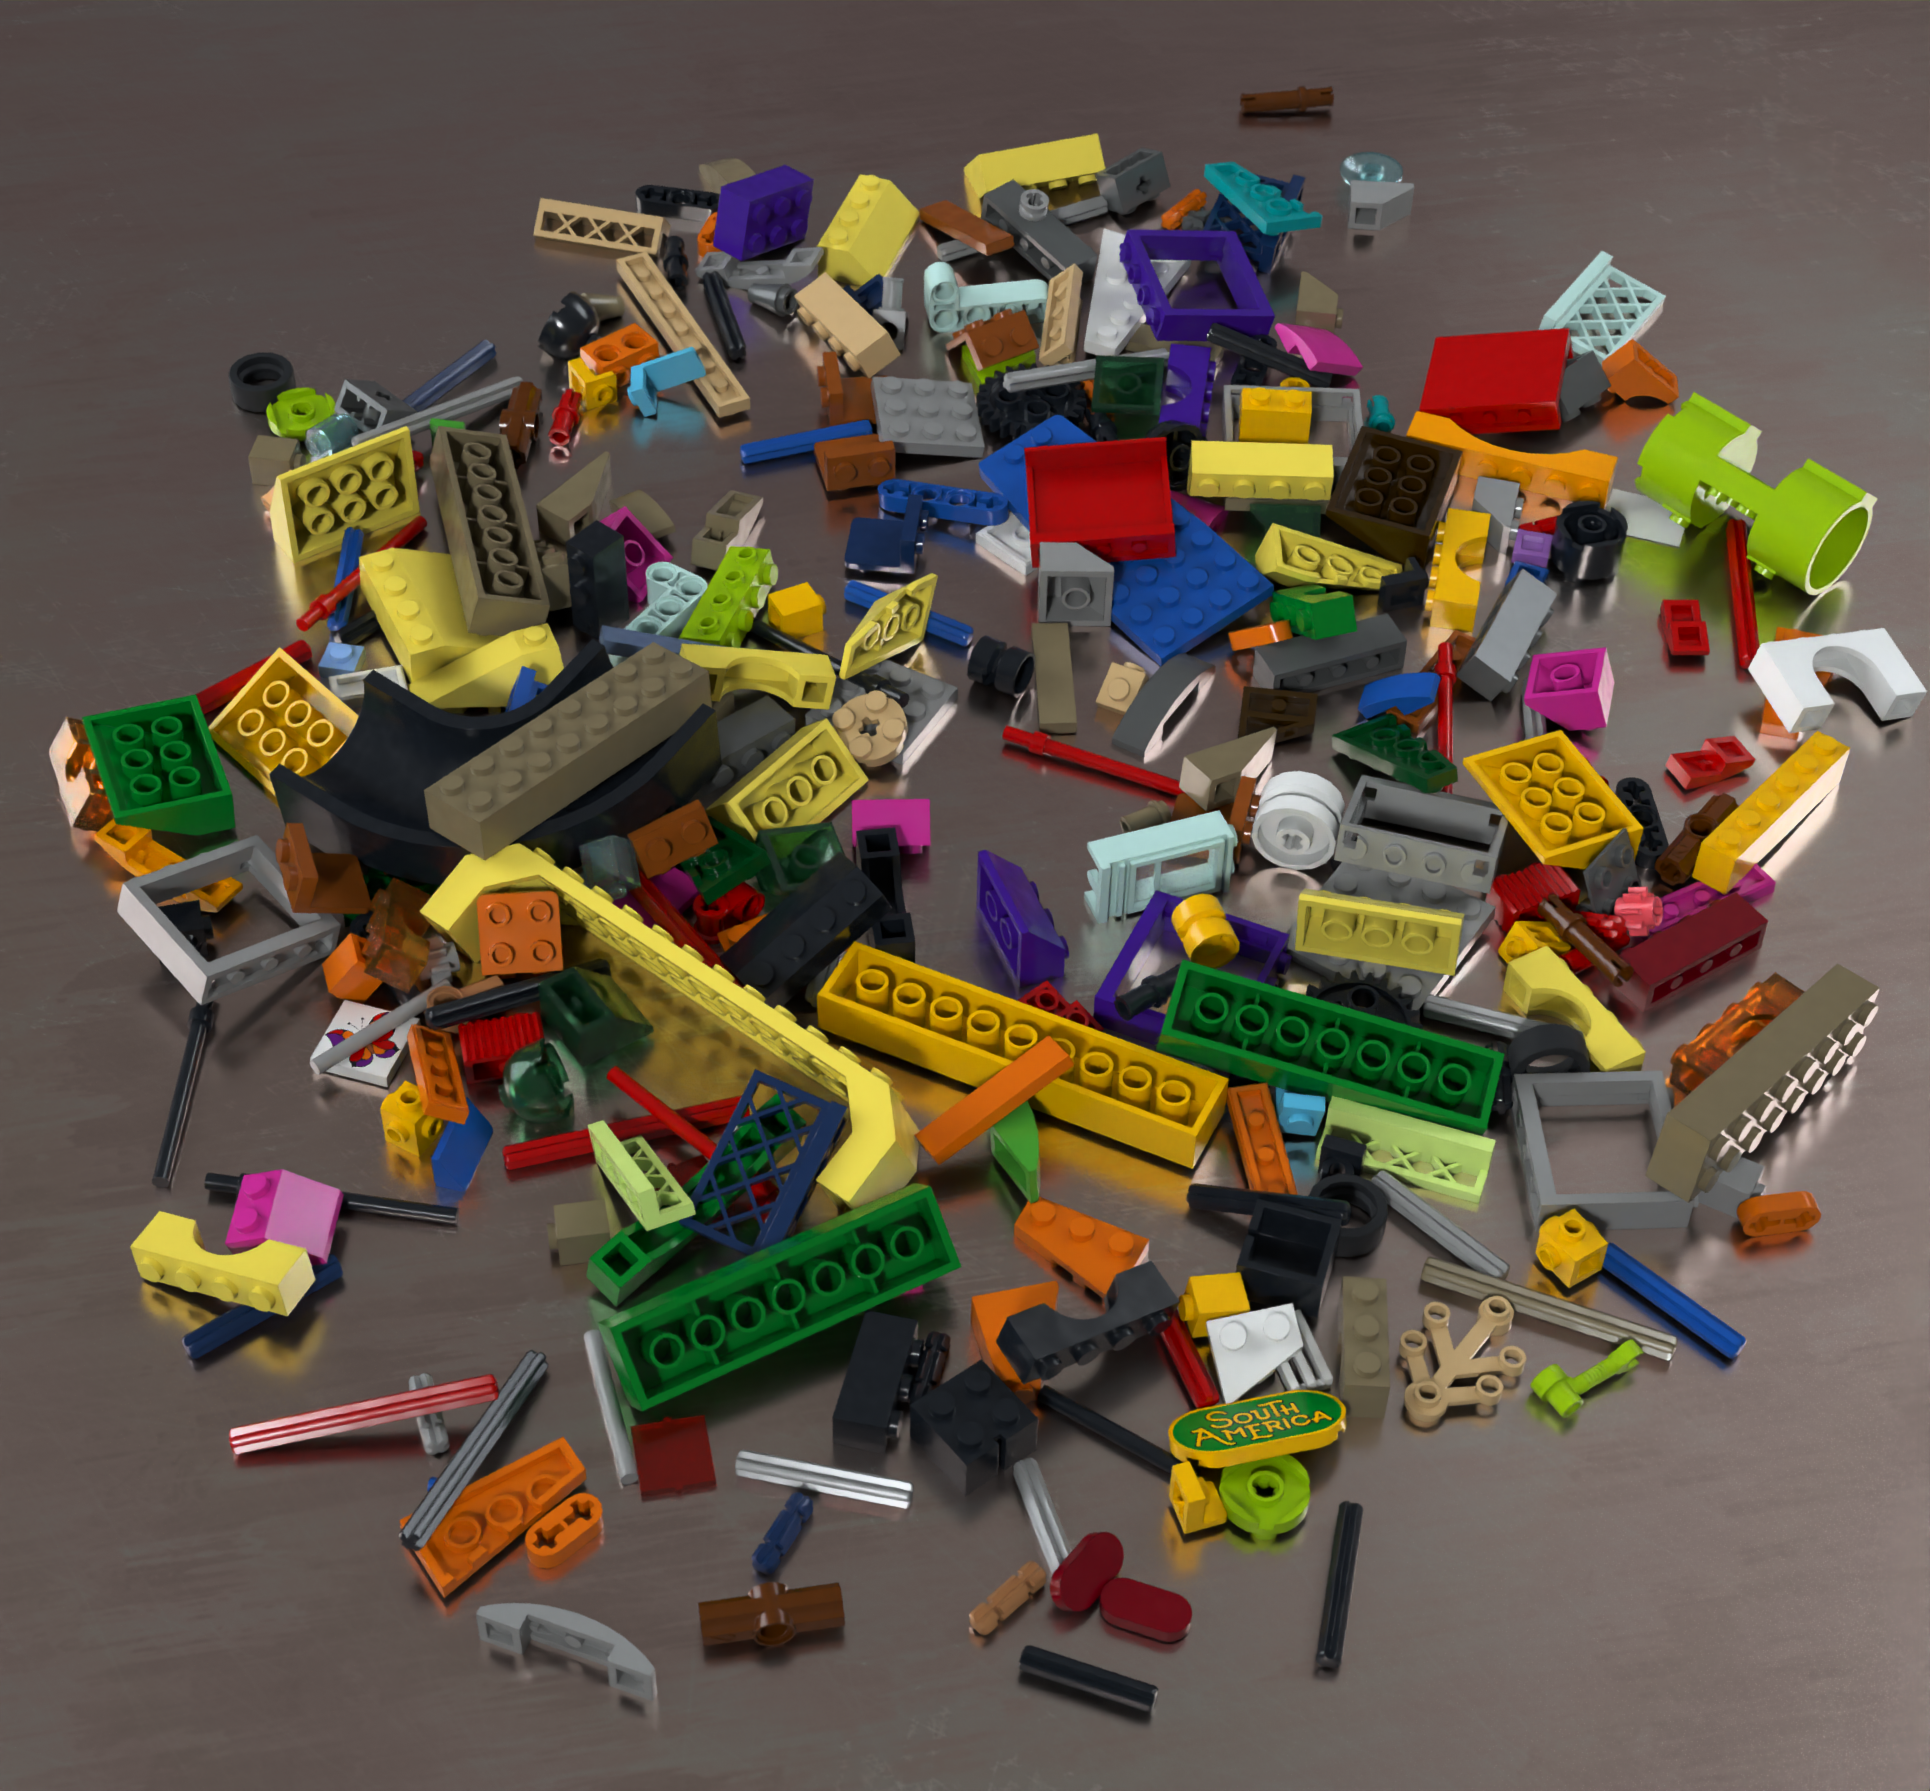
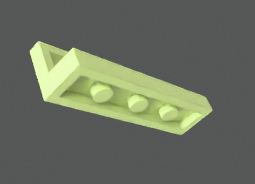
M1332 1096L1328 1106L1326 1125L1316 1151L1315 1159L1320 1160L1321 1147L1325 1135L1329 1134L1367 1145L1363 1172L1377 1175L1380 1171H1386L1401 1183L1479 1204L1491 1167L1496 1140ZM1377 1150L1390 1152L1394 1160L1386 1163L1376 1161L1370 1153ZM1418 1161L1430 1163L1435 1171L1427 1174L1416 1172L1411 1164ZM1463 1172L1477 1176L1475 1187L1457 1183L1452 1175Z
M604 1120L587 1125L597 1164L646 1231L696 1214L691 1199L642 1135L620 1142ZM662 1205H672L670 1207L659 1210L662 1207Z

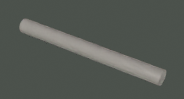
M447 979L440 981L310 1061L311 1068L317 1075H320L426 1010L427 995L430 991L441 986L453 987Z
M590 1330L585 1333L584 1340L618 1474L622 1484H632L638 1480V1473L602 1334L599 1330Z

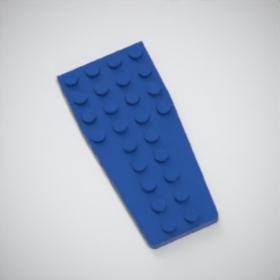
M1054 415L980 461V477L994 493L1002 494L1008 500L1009 510L1030 532L1024 448L1097 441L1062 415ZM1172 498L1176 557L1107 562L1114 567L1111 621L1160 667L1172 657L1186 653L1271 597L1274 591V585L1209 526Z

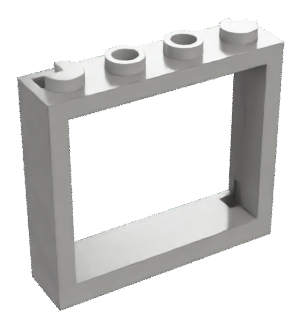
M1224 385L1221 410L1223 442H1235L1234 418L1239 419L1240 393L1242 388L1261 387L1273 390L1312 392L1311 421L1347 422L1349 455L1361 426H1363L1360 389ZM1342 397H1353V402H1351V398H1342ZM1333 457L1334 479L1331 493L1335 490L1348 457Z
M1361 775L1340 824L1334 860L1490 894L1510 822L1493 802L1441 791L1431 794L1423 793L1408 784ZM1365 788L1377 789L1376 798L1366 797V793H1364ZM1491 814L1502 816L1499 825L1489 823ZM1366 817L1490 844L1488 853L1361 826L1363 818ZM1476 859L1485 861L1483 869L1475 867Z
M258 835L241 841H234L227 846L201 853L188 860L174 865H167L160 870L123 882L117 909L119 915L200 1005L331 955L336 948L341 924L328 913L308 914L292 912L288 894L284 888L280 866L276 860V854ZM249 870L301 927L207 962L156 904Z
M1662 1070L1514 1074L1512 1082L1513 1107L1510 1110L1535 1231H1539L1542 1224L1550 1217H1560L1572 1209H1575L1586 1221L1593 1223L1598 1230L1688 1227L1693 1207H1698V1195L1688 1203L1670 1191L1556 1194L1538 1106L1649 1104L1658 1140L1666 1115L1674 1108L1673 1090L1671 1087H1666Z

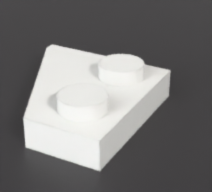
M1293 1303L1206 1321V1331L1224 1404L1238 1401L1241 1396L1256 1384L1262 1383L1273 1374L1277 1367L1282 1363L1288 1362L1303 1349Z

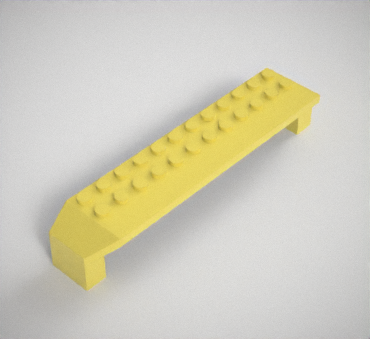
M517 843L506 846L487 860H483L474 854L465 855L419 911L446 942L453 941L458 952L478 964L481 960L477 899L480 895L554 890L559 896L561 924L582 927L849 1104L852 1133L816 1179L817 1183L839 1211L845 1214L904 1188L917 1172L919 1142L914 1135L919 1132V1129L901 1103L904 1099L903 1096L891 1087L893 1081L885 1073L875 1067L869 1072L859 1065L861 1060L843 1046L838 1050L832 1048L827 1044L829 1039L811 1025L806 1030L795 1023L797 1018L787 1009L780 1005H777L774 1009L764 1003L766 998L752 986L746 984L742 989L733 983L735 978L721 966L715 964L713 968L705 965L702 963L704 958L692 947L684 944L682 948H679L672 943L673 937L663 928L654 924L650 929L642 923L644 919L635 910L627 905H624L621 909L612 904L614 899L607 892L596 885L592 890L583 885L584 879L567 866L560 870L554 866V859L540 848L536 847L534 851H531L522 844Z

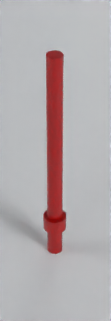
M416 516L376 552L390 548L402 549L427 527L426 519L422 516ZM359 567L330 592L319 595L310 603L309 610L296 620V625L301 631L306 632L319 620H326L336 611V605L360 585Z
M1443 642L1438 645V664L1434 667V673L1441 677L1438 686V752L1453 763V685L1457 680V668L1453 664L1452 644ZM1453 783L1443 787L1441 792L1453 794Z
M1009 725L1003 731V740L1028 747L1031 753L1040 756L1049 754L1176 796L1185 793L1179 788V780L1052 740L1049 734L1039 731L1030 733Z
M614 1066L610 1069L606 1076L607 1080L707 1159H711L717 1147L715 1142L621 1068ZM770 1180L751 1186L755 1201L760 1206L775 1202L780 1193L779 1187Z

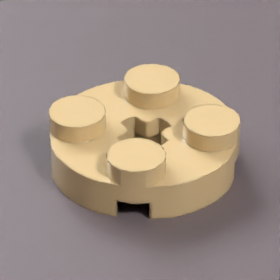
M871 691L868 694L857 696L846 702L832 716L833 728L858 763H866L867 767L881 766L896 758L904 748L903 742L909 731L905 713L901 706L895 700L887 697L884 692ZM869 724L879 725L876 727L877 734L874 736H870L868 733L861 734V732Z

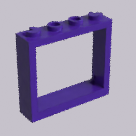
M1127 229L1124 241L1119 245L1121 250L1119 261L1124 265L1128 282L1134 288L1137 302L1144 311L1147 325H1150L1156 341H1207L1206 336L1213 323H1218L1249 337L1269 334L1275 315L1235 231ZM1150 260L1217 261L1238 309H1172Z
M1158 890L1154 892L1095 995L1093 1017L1103 1028L1157 1046L1166 1015L1147 1009L1134 1016L1133 1019L1126 1021L1117 1013L1114 1001L1117 996L1129 992L1163 930L1177 934L1171 922V917L1175 908L1185 899ZM1225 913L1226 920L1230 923L1240 942L1237 955L1264 963L1265 965L1256 981L1278 987L1279 980L1277 978L1279 974L1286 975L1292 961V955L1287 954L1290 934Z

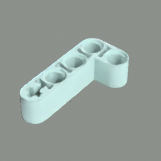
M936 262L925 270L924 305L930 326L933 330L942 333L959 331L964 329V326L983 319L984 322L993 318V315L1010 308L1013 314L1025 310L1030 324L1042 323L1045 317L1049 286L1043 280L1033 279L958 287L953 268L945 262Z
M653 563L646 570L647 599L650 606L624 629L679 638L708 587L707 582L702 577L672 563ZM609 654V660L613 667L628 659V657Z

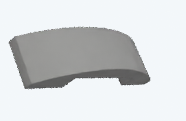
M823 247L793 248L786 260L739 262L738 259L723 251L707 252L695 269L698 277L703 278L706 272L712 273L716 271L720 274L724 286L749 290L753 283L790 285L806 277L814 270L824 254Z
M503 1603L480 1606L476 1613L479 1637L482 1641L523 1655L530 1641L534 1640L607 1666L609 1686L651 1701H654L657 1695L655 1668L646 1656L625 1637L596 1620L565 1609L530 1603Z

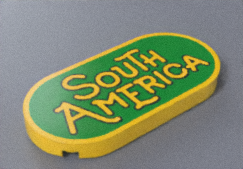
M1292 1390L1235 1401L1229 1404L1225 1403L1200 1408L1179 1416L1171 1423L1168 1430L1169 1447L1171 1453L1182 1462H1187L1188 1458L1198 1460L1199 1466L1204 1468H1222L1327 1446L1338 1439V1432L1340 1430L1344 1432L1347 1427L1346 1408L1342 1401L1335 1396L1315 1390Z

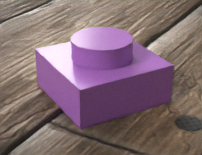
M1518 529L1511 562L1519 561L1546 569L1553 535Z

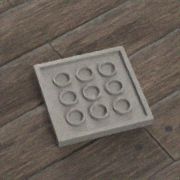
M1342 862L1319 890L1463 913L1464 922L1456 967L1492 921L1496 908L1451 885ZM1297 919L1286 932L1290 934L1287 954L1292 955V961L1332 981L1335 980L1336 972H1340L1345 980L1350 979L1352 970H1356L1359 980H1365L1369 972L1373 973V982L1377 984L1384 978H1388L1387 989L1391 991L1401 986V999L1412 997V1010H1419L1420 1015L1423 1013L1427 996L1430 994L1436 995L1450 977V975L1297 951L1295 950Z

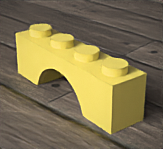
M684 643L681 645L679 656L709 671L711 701L720 702L724 694L733 690L754 689L774 694L787 701L792 707L826 710L830 708L836 675L828 655Z
M1548 946L1508 962L1503 990L1526 1016L1547 1015L1556 1017L1567 1022L1576 1030L1583 1032L1590 1060V1072L1641 1071L1646 1051L1639 1040L1632 1037L1623 1028L1616 1016L1598 1001L1591 989L1586 984H1583L1572 973L1567 963L1562 958H1559Z
M161 1211L156 1214L130 1246L140 1276L150 1282L172 1285L188 1292H198L217 1297L225 1302L232 1301L254 1307L263 1312L269 1311L288 1316L316 1280L305 1248L268 1239L256 1248L233 1255L213 1254L205 1250L196 1220Z

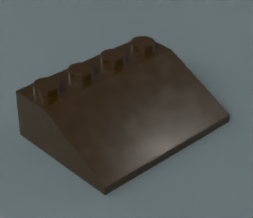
M1361 426L1327 506L1325 515L1387 559L1406 564V558L1415 557L1419 566L1424 568L1437 535L1439 521H1442L1454 491L1463 451Z

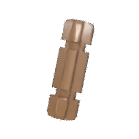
M1029 1561L1017 1571L1018 1577L1012 1575L986 1598L987 1604L982 1602L970 1612L969 1623L980 1635H988L999 1625L997 1623L998 1619L1004 1621L1030 1598L1029 1592L1035 1593L1046 1583L1045 1577L1047 1574L1035 1561Z

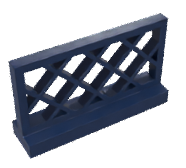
M1293 174L1290 183L1256 175L1261 178L1260 184L1273 185L1281 190L1280 197L1289 202L1292 199L1301 202L1306 177ZM1220 192L1202 231H1232L1241 229L1243 234L1237 235L1241 244L1252 242L1257 247L1255 249L1242 245L1248 259L1259 262V272L1271 274L1288 232H1281L1276 236H1270L1262 233L1260 229L1254 231L1250 227L1254 224L1248 218H1242L1238 214L1242 212L1234 205H1230L1228 199ZM1229 216L1233 221L1223 223L1219 218Z
M755 1069L691 1197L695 1213L700 1204L717 1199L724 1220L706 1226L693 1220L694 1215L681 1219L679 1221L680 1226L745 1256L752 1255L792 1237L818 1184L816 1179L825 1169L850 1118L848 1107L835 1101L827 1102ZM761 1083L777 1091L781 1104L757 1113L752 1099ZM783 1094L794 1098V1100L786 1102ZM807 1104L820 1110L813 1125L799 1130L795 1129L789 1109ZM750 1105L752 1115L744 1117ZM784 1112L791 1132L767 1141L760 1120ZM756 1122L762 1143L738 1151L733 1138L737 1129ZM808 1134L803 1146H801L799 1137ZM794 1139L799 1152L795 1162L777 1169L770 1148ZM731 1144L734 1153L724 1156ZM765 1150L773 1171L748 1179L741 1158ZM736 1160L743 1181L719 1190L714 1177L718 1167ZM789 1173L784 1185H782L780 1176ZM775 1178L780 1190L776 1201L758 1207L751 1186ZM710 1183H712L714 1192L705 1195ZM746 1188L753 1210L729 1218L722 1196ZM770 1211L765 1223H763L761 1214ZM756 1216L761 1232L754 1246L751 1247L736 1240L731 1225ZM727 1227L730 1236L717 1230Z

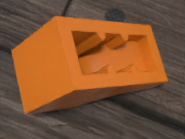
M1631 339L1602 361V369L1611 384L1607 390L1613 394L1617 393L1625 401L1635 396H1651L1670 404L1679 398L1677 376L1634 339Z

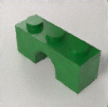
M1307 584L1272 592L1273 602L1270 603V614L1273 622L1289 619L1293 633L1318 640L1357 631L1353 595L1341 591L1326 594L1325 587L1316 584Z

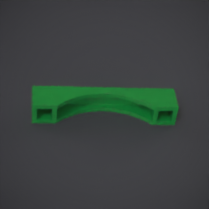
M776 1093L760 1107L757 1113L780 1105L781 1102L778 1094ZM789 1109L795 1129L799 1130L806 1127L807 1122L794 1109ZM784 1112L760 1120L767 1141L791 1132ZM756 1122L740 1127L733 1137L738 1151L762 1143ZM794 1139L770 1148L775 1165L796 1147ZM731 1144L724 1156L734 1153ZM765 1150L741 1158L748 1179L767 1173L772 1169ZM736 1160L719 1166L714 1175L719 1190L743 1181ZM708 1163L681 1187L690 1199ZM710 1183L705 1195L714 1192L712 1183ZM745 1188L722 1196L725 1208L727 1209L747 1189ZM714 1199L700 1204L693 1220L708 1226L722 1213L718 1200ZM662 1205V1207L659 1210L670 1207L672 1205ZM638 1220L619 1231L589 1258L586 1277L617 1307L698 1233L680 1226V1220L646 1231Z

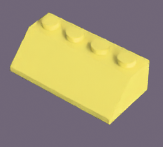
M1098 134L979 154L964 167V172L977 196L984 198V194L1011 180H1015L1026 190H1038V188L1049 186L1050 191L1059 190L1067 187L1068 182L1078 181L1079 185L1091 184L1097 181L1095 174L1105 169Z
M859 175L818 243V247H823L824 254L818 262V277L826 272L834 281L862 286L877 274H880L882 277L888 276L920 219L919 211L891 180L878 178L874 175Z
M1223 441L1191 442L1187 492L1189 496L1273 498L1278 500L1308 499L1312 501L1330 500L1334 479L1332 445Z
M825 718L802 727L711 804L705 812L764 849L771 862L767 865L768 867L773 865L869 779L828 719Z
M1304 889L1300 893L1298 901L1295 950L1455 976L1464 914L1445 909L1438 910L1412 906L1407 903H1394L1368 897L1331 893L1325 890Z

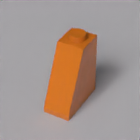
M1057 1280L971 1297V1326L981 1358L1024 1404L1037 1400L1044 1381L1038 1378L1023 1384L997 1345L996 1340L1009 1316L1042 1303L1058 1312L1059 1285Z

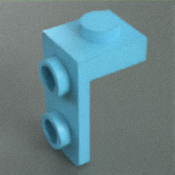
M694 347L631 367V386L627 387L629 399L633 406L638 405L644 417L656 414L657 392L706 375V369Z
M1275 1087V1113L1280 1131L1282 1133L1316 1136L1325 1113V1097L1303 1095Z

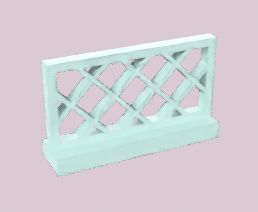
M1604 251L1598 254L1547 311L1538 329L1569 328L1570 330H1577L1579 336H1571L1573 351L1581 355L1593 350L1601 366L1603 360L1633 339L1663 304L1666 297L1610 266L1613 256ZM1611 279L1622 285V287L1611 288L1608 280ZM1606 297L1608 304H1596L1594 298ZM1615 297H1627L1629 303H1617ZM1636 297H1644L1652 303H1639ZM1601 313H1613L1615 320H1603ZM1622 313H1634L1636 319H1624ZM1580 314H1592L1594 320H1582ZM1608 329H1620L1622 336H1610ZM1587 330H1599L1601 336H1589ZM1594 346H1606L1608 354L1605 355L1594 349Z

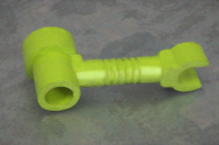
M1631 1339L1619 1346L1606 1359L1574 1378L1568 1377L1558 1364H1552L1533 1379L1530 1387L1542 1401L1548 1400L1562 1418H1567L1582 1406L1581 1394L1615 1374H1621L1633 1369L1639 1364L1636 1357L1644 1352Z

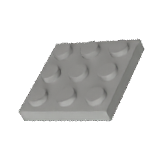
M872 376L870 388L879 441H893L895 453L983 457L985 446L972 383L936 381L924 378L905 379L893 376Z
M886 659L863 672L871 676L877 674L889 680L891 686L907 693L910 697L908 704L902 708L909 726L908 735H906V739L903 742L904 748L901 753L892 760L903 765L958 699V687ZM838 677L835 681L829 710L811 708L805 715L806 726L827 718L833 727V714L849 700L866 694L865 689ZM869 724L864 727L861 734L868 733L870 736H874L877 734L876 727L879 725Z

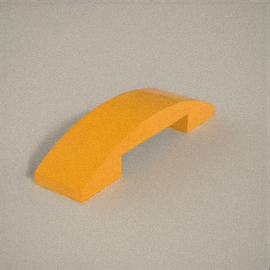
M114 818L94 835L96 842L135 877H140L160 870L167 865H174L186 860L152 839L151 829L118 825L115 823ZM229 877L172 899L178 903L199 900L201 911L217 913L243 889V884Z

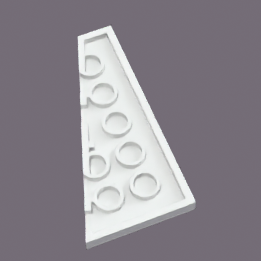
M1107 229L1103 230L1084 341L1085 352L1101 357L1119 355L1140 325L1146 322V316L1141 305L1137 302L1134 288L1128 282L1124 265L1119 261L1121 251L1119 245L1123 243L1125 235ZM1150 260L1165 295L1170 292L1191 266V260Z

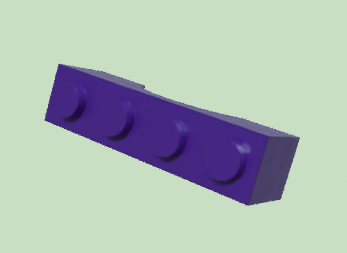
M1171 344L1167 367L1166 391L1179 396L1182 400L1172 404L1161 405L1159 423L1168 420L1187 422L1199 428L1202 436L1206 437L1207 424L1202 423H1208L1210 403L1206 402H1211L1216 370V362L1210 361L1211 347Z

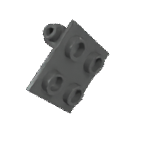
M1623 828L1583 871L1588 895L1587 898L1576 906L1575 911L1606 914L1608 916L1614 915L1616 899L1622 897L1623 894H1628V887H1642L1634 861V851L1626 828Z

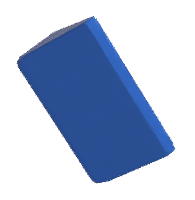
M466 1097L469 1114L465 1124L449 1121L431 1158L436 1186L460 1192L467 1190L493 1134V1127L468 1097Z

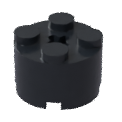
M1578 501L1568 504L1563 508L1562 514L1556 519L1550 556L1556 567L1564 572V577L1567 580L1581 582L1584 579H1601L1617 575L1628 530L1625 517L1612 507L1610 512L1600 508V503L1595 501Z

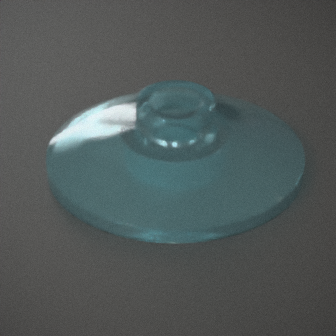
M1360 152L1350 155L1342 161L1340 174L1349 185L1351 180L1399 183L1402 180L1403 169L1399 162L1388 155L1376 152Z

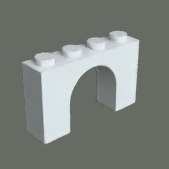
M1885 628L1762 643L1748 668L1789 733L1821 729L1835 704L1816 676L1815 672L1817 671L1835 673L1853 682L1864 693L1882 721L1912 717L1927 693V690Z

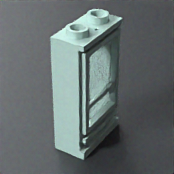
M1220 810L1088 842L1087 849L1099 872L1097 869L1087 871L1088 881L1093 890L1084 892V898L1097 923H1105L1108 917L1116 915V917H1119L1123 913L1130 914L1145 910L1156 890L1182 899L1198 894L1218 892L1220 889H1222L1223 893L1228 892L1230 876L1235 871L1233 849L1238 843L1235 828L1232 824H1227Z

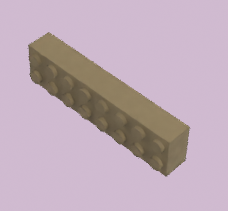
M438 426L429 463L468 633H476L482 636H504L512 631L545 624L550 609V602L507 435Z
M652 642L426 788L424 794L430 828L481 859L487 860L676 733L703 703L712 708L709 671Z
M1837 963L1667 1113L1645 1176L1688 1203L1701 1191L1708 1193L1723 1171L1729 1173L1733 1170L1743 1152L1748 1151L1751 1153L1757 1147L1766 1131L1773 1133L1787 1112L1792 1114L1796 1112L1807 1093L1815 1094L1828 1074L1836 1075L1849 1055L1855 1057L1860 1052L1866 1041V1036L1862 1034L1863 1030L1871 1023L1878 1010V1006L1874 1002L1880 988Z

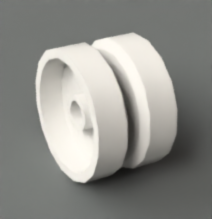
M1292 771L1283 772L1272 777L1263 787L1253 823L1251 837L1255 848L1265 859L1284 868L1305 870L1314 869L1325 864L1334 854L1344 814L1345 803L1341 792L1330 781L1313 773Z

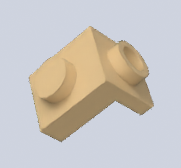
M1112 662L1096 699L1097 706L1124 715L1137 694L1149 680L1147 674L1144 673L1145 670L1130 662H1125L1124 665Z

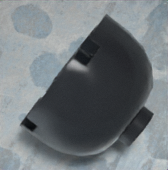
M575 291L570 292L561 300L565 307L558 313L556 311L552 312L538 340L541 343L538 346L541 350L560 360L579 358L581 347L601 338V336L597 335L600 321L596 309L586 298Z
M1168 420L1156 424L1146 433L1144 438L1166 437L1170 490L1178 492L1187 489L1191 442L1208 440L1202 436L1199 431L1200 429L1196 426L1176 420Z

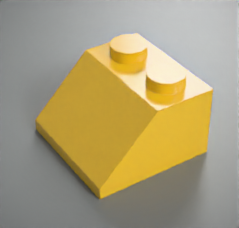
M1261 387L1242 388L1240 393L1239 442L1308 444L1312 416V392L1273 390Z

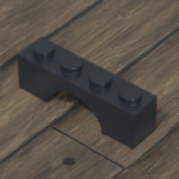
M895 827L856 831V865L880 890L892 907L887 914L868 930L870 947L915 963V936L910 912L906 913L900 852Z
M1148 1261L1115 1275L1104 1297L1105 1314L1092 1319H1075L1064 1316L1045 1303L1007 1317L996 1343L1023 1384L1038 1378L1046 1381L1059 1374L1063 1368L1075 1363L1079 1366L1088 1364L1100 1353L1113 1348L1114 1351L1122 1350L1129 1346L1136 1338L1146 1334L1150 1336L1159 1335L1171 1325V1318L1180 1301L1154 1263Z

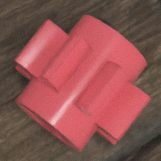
M1628 887V894H1623L1622 897L1616 899L1614 916H1621L1625 919V926L1628 928L1630 936H1649V929H1654L1655 926H1659L1662 922L1663 906L1658 896L1648 893V887Z

